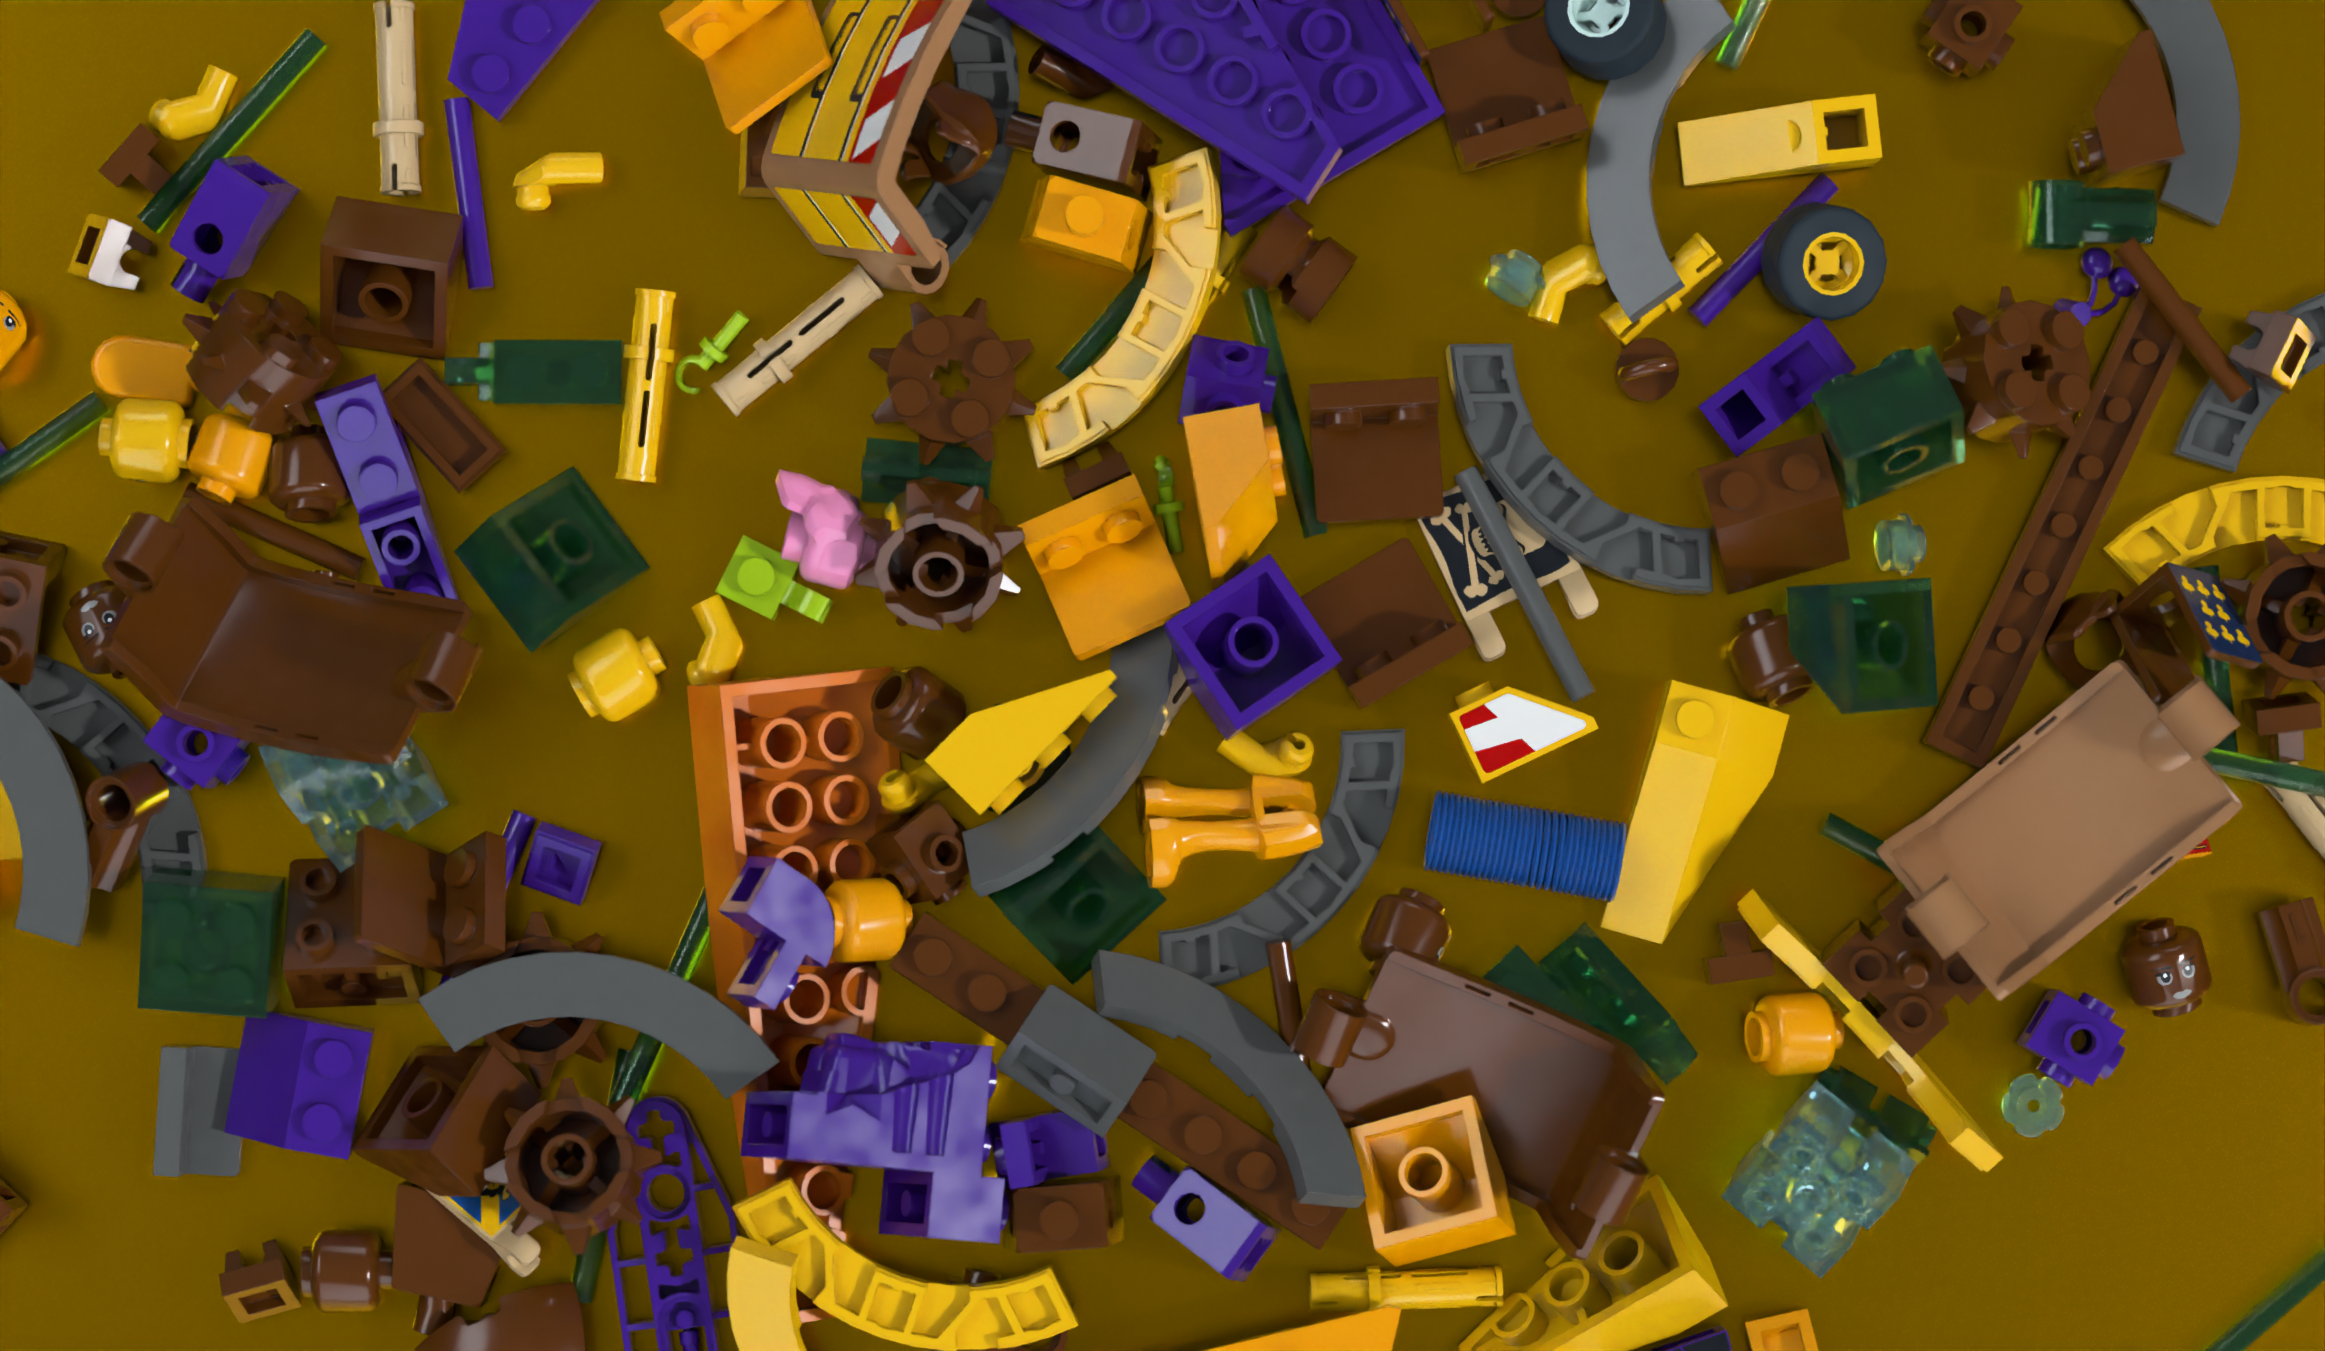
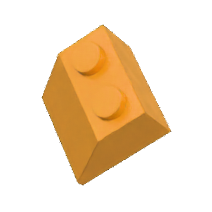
M1259 403L1183 417L1193 487L1213 590L1237 574L1278 522L1275 497L1287 495L1276 425L1263 426Z
M1473 1095L1350 1128L1355 1155L1360 1166L1366 1194L1365 1204L1374 1249L1395 1267L1517 1235L1504 1172Z

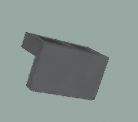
M1049 985L998 1061L996 1068L1104 1138L1155 1060L1156 1053L1055 985Z
M181 1044L161 1046L153 1175L174 1177L185 1174L236 1176L240 1173L243 1137L224 1133L240 1048Z

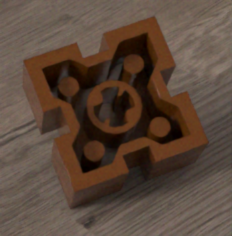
M1899 880L1877 900L1879 913L1883 917L1869 929L1858 918L1821 952L1822 965L1857 1002L1869 991L1880 1001L1874 1007L1876 1021L1912 1058L1949 1024L1947 1009L1944 1006L1956 994L1969 1005L1987 987L1958 951L1945 960L1940 957L1906 915L1908 912L1905 910V907L1915 899Z

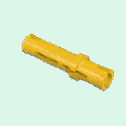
M636 288L631 345H624L623 358L629 359L622 415L623 423L618 472H616L615 479L656 483L655 471L662 423L667 363H674L675 350L669 349L673 302L676 298V292ZM651 325H652V326H653V333H652V342H651L650 355H649V371H648V379L646 380L645 376H646L647 359H648V354H649V338H650V329H651ZM644 391H645V392H646V399H645V408H644V417H643V427H642L641 445H640V447H639L638 442H639V432H640V423H641V413H642L643 395H644Z
M1374 1265L1366 1266L1364 1272L1309 1273L1310 1314L1345 1311L1363 1312L1380 1308L1387 1304L1401 1307V1309H1440L1470 1306L1503 1307V1276L1500 1265L1460 1269H1415L1410 1271H1380V1266Z

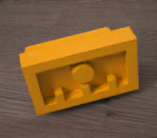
M675 0L659 12L665 31L704 61L724 125L733 134H739L756 120L766 115L778 104L828 69L833 62L812 0Z
M1135 474L1017 525V527L1023 528L1025 534L1023 542L1041 577L1072 652L1079 661L1162 626L1192 605Z

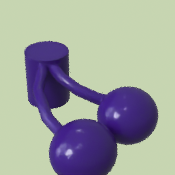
M2091 247L2083 253L2081 258L2083 271L2091 277V292L2087 303L2062 298L2056 301L2053 307L2059 312H2072L2084 327L2089 323L2092 316L2104 315L2114 308L2121 297L2133 295L2138 288V283L2125 267L2113 269V259L2108 251L2100 247ZM2108 276L2109 288L2115 296L2112 302L2102 309L2091 310L2097 294L2098 279H2104Z

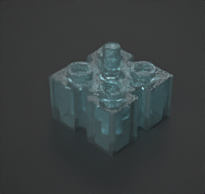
M411 736L408 737L398 759L390 765L326 758L267 745L258 748L278 794L303 825L308 823L315 841L340 873L355 864L356 832L364 826L369 825L384 831L399 822L404 830L408 831L449 805L429 760Z
M1816 1081L1786 1112L1776 1132L1774 1133L1770 1129L1740 1161L1721 1197L1760 1229L1770 1219L1787 1232L1781 1246L1819 1278H1822L1853 1246L1861 1227L1863 1226L1866 1230H1869L1899 1199L1916 1162L1879 1131L1876 1130L1867 1140L1850 1127L1856 1112Z

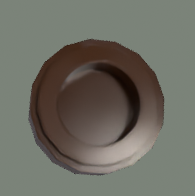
M1640 338L1629 343L1619 353L1614 365L1615 380L1619 389L1628 398L1638 402H1654L1665 397L1675 386L1679 376V361L1674 351L1665 342L1654 338Z

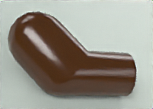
M1043 45L1034 53L1028 67L1029 74L1078 99H1084L1115 87L1074 60L1068 59Z

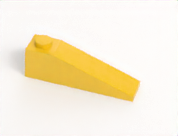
M1675 680L1665 682L1626 826L1624 856L1616 895L1612 902L1606 900L1600 928L1659 944L1664 942L1772 779L1789 714Z
M1657 1174L1646 1180L1623 1226H1612L1604 1223L1585 1261L1569 1257L1559 1247L1544 1262L1550 1269L1525 1293H1512L1503 1302V1307H1498L1458 1347L1460 1351H1632L1674 1337L1729 1305L1709 1255L1666 1184Z

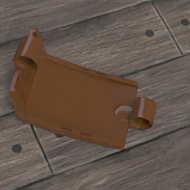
M183 497L168 523L149 513H131L102 562L103 570L107 576L127 596L101 642L100 649L102 653L157 710L167 717L184 724L253 743L326 758L386 765L393 764L398 759L421 713L453 712L457 708L483 657V649L479 643L473 646L461 637L473 612L464 601L364 584L322 575L258 557L220 517L196 497Z
M1395 945L1389 946L1363 999L1336 990L1318 988L1289 1046L1290 1051L1296 1048L1305 1057L1319 1064L1331 1067L1322 1088L1336 1108L1344 1127L1348 1129L1473 1095L1504 1172L1509 1197L1535 1209L1550 1234L1569 1257L1585 1261L1604 1223L1612 1226H1623L1626 1223L1650 1174L1649 1167L1639 1152L1664 1103L1665 1095L1632 1047L1595 1027L1545 1004Z

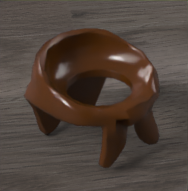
M947 80L938 81L930 86L918 110L916 120L911 129V135L904 148V152L911 154L912 159L905 160L901 165V178L904 181H909L912 178H932L944 185H954L972 178L989 161L997 141V123L994 113L985 98L972 91L954 87ZM934 117L937 120V134L941 138L958 144L952 157L945 162L936 160L928 145V131Z
M2107 589L2104 592L2080 593L2067 599L2062 603L2046 636V650L2051 663L2060 675L2076 688L2084 686L2102 670H2090L2078 662L2074 652L2075 639L2082 636L2097 620L2111 622L2109 616L2117 611V604L2125 598L2118 590ZM2122 643V650L2117 660L2124 661L2133 673L2138 676L2139 674Z

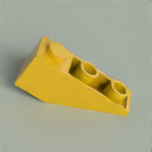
M1876 94L1811 100L1677 123L1684 187L1871 167L1883 158Z
M1111 670L972 713L925 761L979 815H982L990 806L1000 815L1026 789V786L1018 778L1035 761L1045 769L1072 742L1064 732L1081 714L1091 723L1117 697L1109 686L1118 677Z

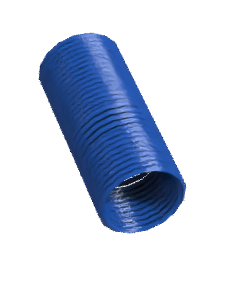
M1439 790L1435 794L1423 868L1426 871L1430 869L1432 872L1437 870L1438 873L1443 871L1444 874L1448 872L1451 875L1455 873L1457 876L1462 874L1463 877L1468 875L1470 879L1475 877L1476 880L1479 878L1483 881L1487 879L1489 882L1494 880L1495 883L1500 881L1501 884L1506 882L1507 885L1512 883L1516 886L1519 884L1520 887L1528 885L1530 889L1535 885L1537 890L1543 888L1544 891H1547L1550 888L1552 893L1557 891L1558 894L1563 892L1564 895L1569 893L1571 896L1574 894L1577 897L1582 895L1583 898L1588 896L1589 899L1595 898L1602 901L1607 899L1608 902H1612L1616 895L1626 841V824L1624 822L1619 824L1618 821L1613 823L1612 820L1594 819L1592 816L1587 818L1586 815L1581 817L1580 814L1577 816L1573 813L1566 815L1564 812L1558 814L1556 810L1550 812L1549 809L1545 811L1541 808L1536 809V807L1531 809L1530 806L1524 807L1523 804L1518 807L1516 803L1511 805L1510 802L1505 804L1504 801L1499 803L1497 800L1493 802L1491 799L1486 801L1485 798L1480 800L1479 797L1474 799L1472 796L1468 798L1466 795L1461 797L1460 794L1455 796L1454 793L1448 794L1447 791L1442 793Z

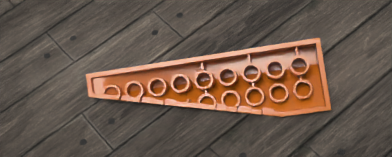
M892 666L687 685L703 869L717 996L719 1001L725 1003L739 1014L764 1039L780 1059L779 1063L731 1096L740 1153L747 1092L800 1091L803 1073L806 1070L811 1050L818 1045H823L827 1035L830 1033H849L872 1041L880 971L875 968L876 961L842 963L831 956L826 967L800 965L797 969L799 974L798 982L794 990L786 1000L777 1005L775 1010L746 1007L729 996L727 992L758 938L720 913L719 909L749 856L776 857L810 879L823 894L835 881L882 878V868L865 842L890 823L895 816H898L882 806V796L878 791V783L887 772L895 769L901 770L900 750L875 732L872 721L873 712L870 705L876 687L882 679L893 672ZM741 1156L748 1197L791 1176L802 1196L817 1216L839 1238L846 1242V1234L841 1231L845 1199H851L854 1174L849 1173V1166ZM796 1288L801 1323L835 1317L819 1308L812 1302L813 1300Z

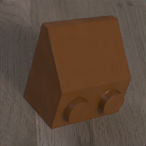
M2152 29L2138 32L2117 49L2073 125L2075 137L2068 139L2070 159L2077 175L2086 174L2089 188L2163 169L2185 154Z
M337 196L320 244V334L334 344L445 361L449 349L462 266L463 215Z
M1822 433L1702 467L1691 473L1705 523L1710 531V540L1727 595L1850 559L1840 494Z
M415 1046L351 1149L359 1157L436 1195L479 1197L481 1192L492 1183L484 1179V1170L501 1161L506 1153L504 1150L505 1141L512 1128L504 1116L505 1111L512 1107L527 1112L536 1104L542 1093L494 1046H466L457 1052H454L451 1046Z

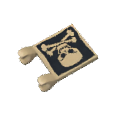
M1485 473L1482 474L1540 587L1543 588L1558 581L1575 618L1584 619L1594 614L1598 608V599L1579 562L1554 547L1527 525L1503 499ZM1459 486L1443 492L1444 513L1441 517L1416 520L1460 610L1481 659L1484 662H1491L1505 654L1506 645L1490 612L1518 598Z

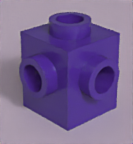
M1194 334L1178 423L1183 424V417L1257 403H1259L1261 412L1270 414L1277 376L1265 374L1269 348L1249 345L1241 341H1227Z
M164 714L142 740L166 759L160 767L161 770L190 791L196 783L202 788L214 789L220 781L228 786L244 769L251 757L244 751L250 743L249 741L184 724ZM205 734L208 739V747L204 753H201L198 741Z
M2049 988L2017 1043L2042 1058L2036 1068L2037 1070L2070 1089L2075 1079L2092 1086L2098 1076L2106 1080L2112 1074L2125 1051V1047L2118 1043L2125 1030L2111 1022L2116 1011L2093 996L2082 992L2076 1001L2060 990ZM2079 1030L2082 1035V1042L2076 1050H2073L2070 1040L2073 1033Z

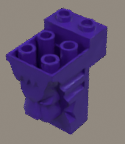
M830 1033L827 1035L823 1045H818L811 1050L806 1070L803 1073L800 1091L746 1093L741 1156L883 1169L884 1177L878 1234L999 1243L1000 1231L1004 1229L1009 1215V1200L1004 1192L1005 1178L981 1176L982 1164L987 1160L991 1148V1134L988 1126H986L988 1099L993 1095L997 1081L996 1066L991 1061L993 1046L936 1041H904V1043L878 1041L875 1043L854 1034Z

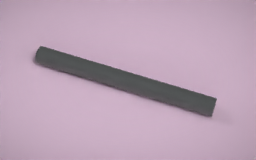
M1477 465L1460 472L1454 478L1572 703L1595 692L1594 687Z

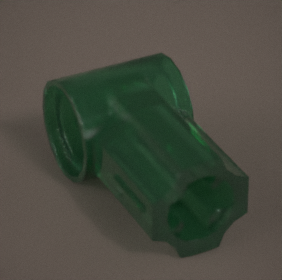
M2035 180L2029 182L2027 247L2039 249L2084 248V244L2122 245L2133 236L2141 246L2153 244L2157 226L2155 189L2086 187V182L2075 180Z

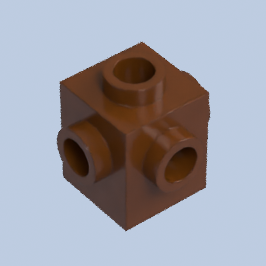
M1932 0L1919 20L1929 27L1919 43L1930 50L1926 58L1934 66L1955 78H1958L1961 72L1972 78L1981 70L1983 65L1994 71L2015 41V38L2007 34L2006 31L2023 6L2015 0ZM1961 23L1968 25L1972 29L1974 36L1965 34L1961 28Z
M939 800L923 803L908 814L898 815L865 842L882 868V878L888 879L897 886L903 899L907 900L910 905L926 901H933L935 905H940L955 897L967 886L963 877L969 873L962 834L967 830L958 820L950 817Z

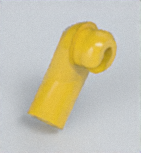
M209 65L196 95L173 101L165 98L158 100L152 106L149 113L151 127L155 131L160 132L164 138L178 141L210 132L219 123L238 77Z
M601 152L548 153L516 174L512 187L517 189V206L524 211L545 210L551 203V196L549 194V188L559 184L601 183L604 173Z
M1587 244L1577 245L1544 264L1528 313L1530 318L1558 325L1568 291L1585 283L1600 285L1606 281L1607 278L1599 262L1595 246Z
M717 594L691 607L706 637L697 660L689 662L686 669L687 679L691 685L729 681L742 653L743 642L721 595Z
M1241 731L1228 741L1224 738L1216 752L1252 777L1254 773L1293 777L1300 775L1310 766L1314 745L1306 734L1297 731L1289 732L1285 737L1261 744Z
M925 763L909 774H906L904 770L898 769L887 772L879 780L878 791L882 796L881 803L885 809L896 815H904L910 813L950 785L928 763Z

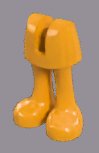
M1254 773L1248 788L1208 789L1173 785L1166 779L1157 776L1139 777L1136 782V814L1140 834H1145L1144 859L1149 888H1166L1171 885L1175 880L1182 859L1204 851L1254 852L1258 859L1266 860L1284 858L1320 847L1323 839L1319 818L1313 814L1317 808L1313 784L1291 777ZM1207 815L1246 818L1224 821L1177 820L1185 817Z

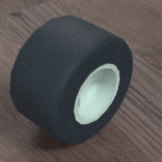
M1545 0L1544 21L1550 40L1575 71L1593 79L1617 80L1637 73L1655 57L1665 37L1667 16L1662 0ZM1617 18V21H1616L1615 25L1610 28V25H1611V24L1615 21V19Z

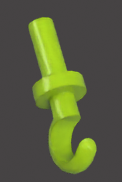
M737 310L714 339L705 336L699 343L700 347L704 350L700 355L685 356L677 363L674 369V379L680 390L688 394H697L700 391V387L693 388L684 382L683 371L690 363H696L707 371L715 361L723 364L727 360L729 354L725 350L726 347L749 321V318L744 313Z
M1158 455L1154 460V469L1158 471L1160 503L1153 504L1154 514H1162L1169 553L1183 552L1184 548L1177 511L1185 509L1184 501L1175 500L1173 489L1174 477L1169 459L1164 455Z

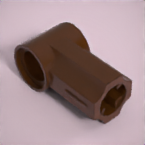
M145 761L133 762L96 779L87 789L85 802L88 815L86 817L87 823L85 824L89 842V858L92 867L91 888L113 892L123 886L151 817L162 812L167 805L169 797L168 782L155 765Z
M2313 897L2257 913L2282 990L2280 994L2281 1006L2286 1015L2295 1023L2304 1026L2325 1024V1010L2318 1015H2313L2304 1010L2299 1002L2300 987L2305 981L2312 978L2319 980L2325 985V934Z

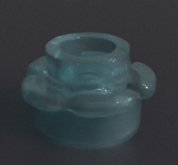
M1513 249L1507 255L1494 254L1489 259L1492 265L1485 278V284L1502 300L1516 306L1526 307L1530 304L1538 289H1545L1546 283L1540 276L1542 267L1530 255Z
M1899 513L1897 519L1881 520L1878 522L1874 533V552L1879 568L1883 571L1901 572L1902 576H1908L1914 571L1916 563L1923 562L1926 555L1925 532L1921 525H1913V520L1908 514Z
M2032 1074L2019 1076L2010 1083V1090L2003 1096L2001 1101V1111L2004 1119L2015 1125L2014 1129L2018 1134L2031 1138L2039 1137L2043 1134L2044 1130L2052 1131L2058 1127L2063 1119L2065 1109L2060 1104L2063 1094L2057 1083L2047 1077L2037 1079ZM2033 1099L2039 1102V1109L2035 1112H2031L2028 1109V1102Z

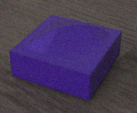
M542 821L536 829L520 884L580 906L586 897L602 842Z

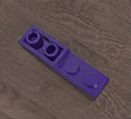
M376 373L317 393L315 395L316 407L359 514V526L383 587L459 600L452 574L399 424L394 422Z

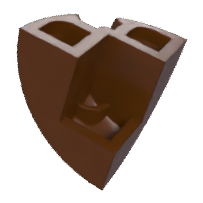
M574 1283L542 1285L501 1296L499 1298L500 1308L496 1313H488L480 1320H464L461 1316H457L435 1330L413 1351H585L582 1313Z

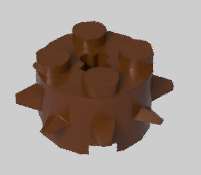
M2008 286L2001 288L1997 310L1987 315H1982L1962 305L1956 307L1952 314L1959 333L1953 345L1945 348L1939 370L1947 404L1951 410L1960 408L1966 417L1964 429L1970 435L1975 434L1979 438L1996 443L2013 441L2020 459H2027L2031 437L2034 433L2045 429L2066 439L2072 438L2076 433V429L2071 415L2081 411L2091 398L2089 387L2091 365L2083 340V324L2072 312H2059L2053 306L2033 300L2016 303Z
M237 288L223 306L214 300L208 302L214 318L188 313L184 315L182 323L196 339L189 350L193 357L186 365V370L197 389L216 408L222 411L229 402L240 411L255 418L248 426L249 428L273 435L288 432L296 420L306 428L311 426L304 410L318 411L315 404V395L325 391L323 385L341 362L342 353L334 343L324 338L305 319L308 311L300 300L284 291H277L271 298L262 293Z
M976 298L962 317L954 315L935 317L919 300L910 304L912 329L903 335L897 347L871 348L868 358L888 373L887 385L890 396L871 415L875 424L905 422L911 432L919 436V463L926 466L932 462L944 446L958 448L968 445L986 463L994 460L992 432H995L1003 425L1008 415H1034L1037 408L1034 403L1016 390L1017 378L1014 368L1034 349L1030 339L1001 341L997 334L986 326V300ZM950 366L962 367L961 374L963 378L969 382L968 388L965 392L956 389L953 398L942 396L943 387L936 380L938 373L941 370L948 373Z
M931 476L907 481V489L899 493L886 507L881 519L863 516L860 518L858 524L876 540L875 558L854 574L857 585L881 589L885 596L886 606L897 615L896 623L898 625L906 626L911 624L930 630H943V623L952 622L962 632L972 630V622L982 617L996 601L998 594L1013 596L1019 594L1021 588L1003 572L1004 555L1025 539L1023 528L1003 525L998 507L983 497L984 489L975 485L973 488L948 481H940Z
M2276 534L2265 537V564L2250 573L2246 580L2223 578L2221 586L2235 601L2234 608L2263 661L2257 669L2265 674L2264 697L2274 700L2289 682L2312 681L2325 695V544L2316 553L2306 552L2295 555ZM2306 603L2310 607L2306 615L2314 617L2313 627L2297 631L2293 626L2296 621L2291 620L2292 608L2301 607Z
M532 912L523 939L507 943L505 945V952L483 964V966L513 957L545 952L581 951L598 953L603 938L596 932L574 944L567 939L553 937L543 913ZM549 1017L517 1023L483 1036L485 1039L483 1046H494L504 1057L512 1062L527 1063L537 1089L548 1088L557 1061L567 1059L575 1053L600 1064L607 1058L596 1036L597 1031L604 1022V1020Z
M570 1077L562 1078L554 1101L549 1102L545 1100L538 1102L527 1112L512 1107L505 1111L504 1116L512 1128L505 1141L504 1150L507 1152L506 1158L484 1170V1179L507 1186L508 1190L521 1205L511 1230L514 1235L519 1238L537 1226L543 1225L559 1235H565L573 1254L580 1255L585 1254L590 1237L596 1236L601 1231L608 1230L619 1220L635 1225L642 1221L643 1216L634 1202L641 1192L645 1171L662 1162V1152L638 1145L625 1128L635 1102L631 1096L626 1095L605 1107L588 1097H581L573 1078ZM571 1156H574L579 1162L582 1159L584 1165L583 1170L574 1177L572 1175L568 1177L569 1174L563 1167L565 1161Z

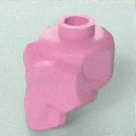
M780 469L775 479L777 491L782 505L792 510L780 558L799 563L800 575L808 582L837 589L849 587L854 581V574L874 558L876 540L858 524L862 516L866 517L865 513L859 509L860 500L848 490L836 489L832 485L822 484L804 474Z

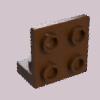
M1544 16L1429 50V68L1439 100L1446 111L1444 117L1462 174L1582 138L1588 131L1589 126L1582 103L1578 105L1574 103L1559 51L1549 38Z
M1438 377L1309 384L1316 520L1319 524L1439 518L1443 515L1444 500L1438 426L1440 404Z
M0 531V676L6 682L27 685L34 677L46 587L63 568L66 544Z
M1401 538L1300 597L1342 658V661L1335 668L1360 710L1474 644L1462 622L1457 623L1413 545L1407 538Z
M369 825L356 832L353 938L357 944L450 978L458 977L476 969L505 952L506 838L489 831H484L445 855Z
M355 857L297 859L290 863L282 970L295 1008L420 1003L418 999L423 996L424 981L419 966L362 946L354 941Z

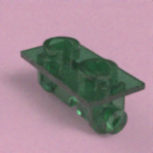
M867 437L866 453L863 455L861 480H863L861 501L890 504L899 493L907 489V481L918 480L928 476L935 477L940 481H948L973 488L975 485L980 486L984 489L983 497L989 500L993 460L986 463L969 447L945 445L932 462L926 466L919 463V442Z
M1839 1065L1837 1069L1829 1066L1826 1070L1820 1072L1813 1085L1816 1089L1797 1109V1111L1811 1118L1813 1125L1822 1133L1833 1138H1845L1866 1150L1868 1157L1877 1165L1891 1171L1900 1170L1907 1175L1929 1155L1930 1150L1927 1147L1937 1132V1128L1928 1123L1929 1117L1926 1114L1921 1113L1891 1094L1886 1097L1879 1113L1871 1109L1869 1106L1879 1087L1849 1071L1842 1065Z

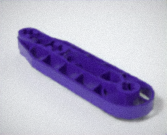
M655 1095L640 1101L631 1109L625 1128L638 1145L658 1150L655 1135H644L642 1126L652 1120V1110L659 1111L661 1119L663 1121H673L675 1127L673 1132L664 1137L665 1154L667 1156L678 1151L681 1162L664 1161L645 1171L641 1192L636 1199L637 1207L643 1216L640 1227L644 1255L621 1259L617 1235L618 1222L608 1229L607 1234L624 1350L634 1351L632 1331L655 1328L659 1351H674L671 1331L683 1329L682 1332H679L680 1345H682L683 1351H699L698 1329L693 1330V1327L705 1326L708 1351H723L719 1318L730 1317L728 1307L717 1309L709 1255L730 1251L736 1236H740L738 1217L732 1209L733 1203L688 1111L679 1101L669 1096ZM693 1145L711 1181L698 1182ZM671 1174L682 1182L684 1199L679 1207L673 1209L664 1208L654 1201L651 1194V1185L656 1176ZM715 1188L729 1218L732 1242L708 1245L700 1191ZM684 1215H688L690 1225L682 1224L677 1228V1235L680 1247L684 1249L691 1248L693 1257L683 1264V1271H676L673 1261H663L661 1257V1252L671 1246L670 1226L657 1231L655 1221L671 1222ZM646 1264L654 1318L630 1322L622 1267Z

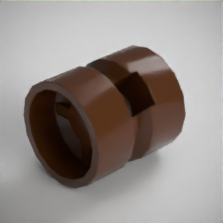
M1285 205L1251 249L1238 269V273L1266 293L1275 289L1281 291L1282 305L1311 324L1342 283L1358 257L1331 237L1317 240L1314 237V225Z

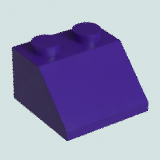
M1270 554L1163 625L1190 689L1226 741L1328 674L1342 661L1338 652Z
M248 1006L224 1133L284 1149L348 1160L352 1154L351 1147L354 1143L375 1028Z

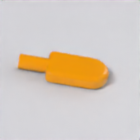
M119 335L103 341L95 350L91 361L92 376L97 386L106 394L119 399L135 397L172 400L178 402L185 409L192 405L194 391H199L186 370V365L193 357V354L189 352L192 345Z

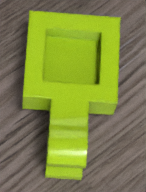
M743 535L715 592L775 621L782 605H785L823 624L834 601L795 582L799 573V563L781 559V553Z

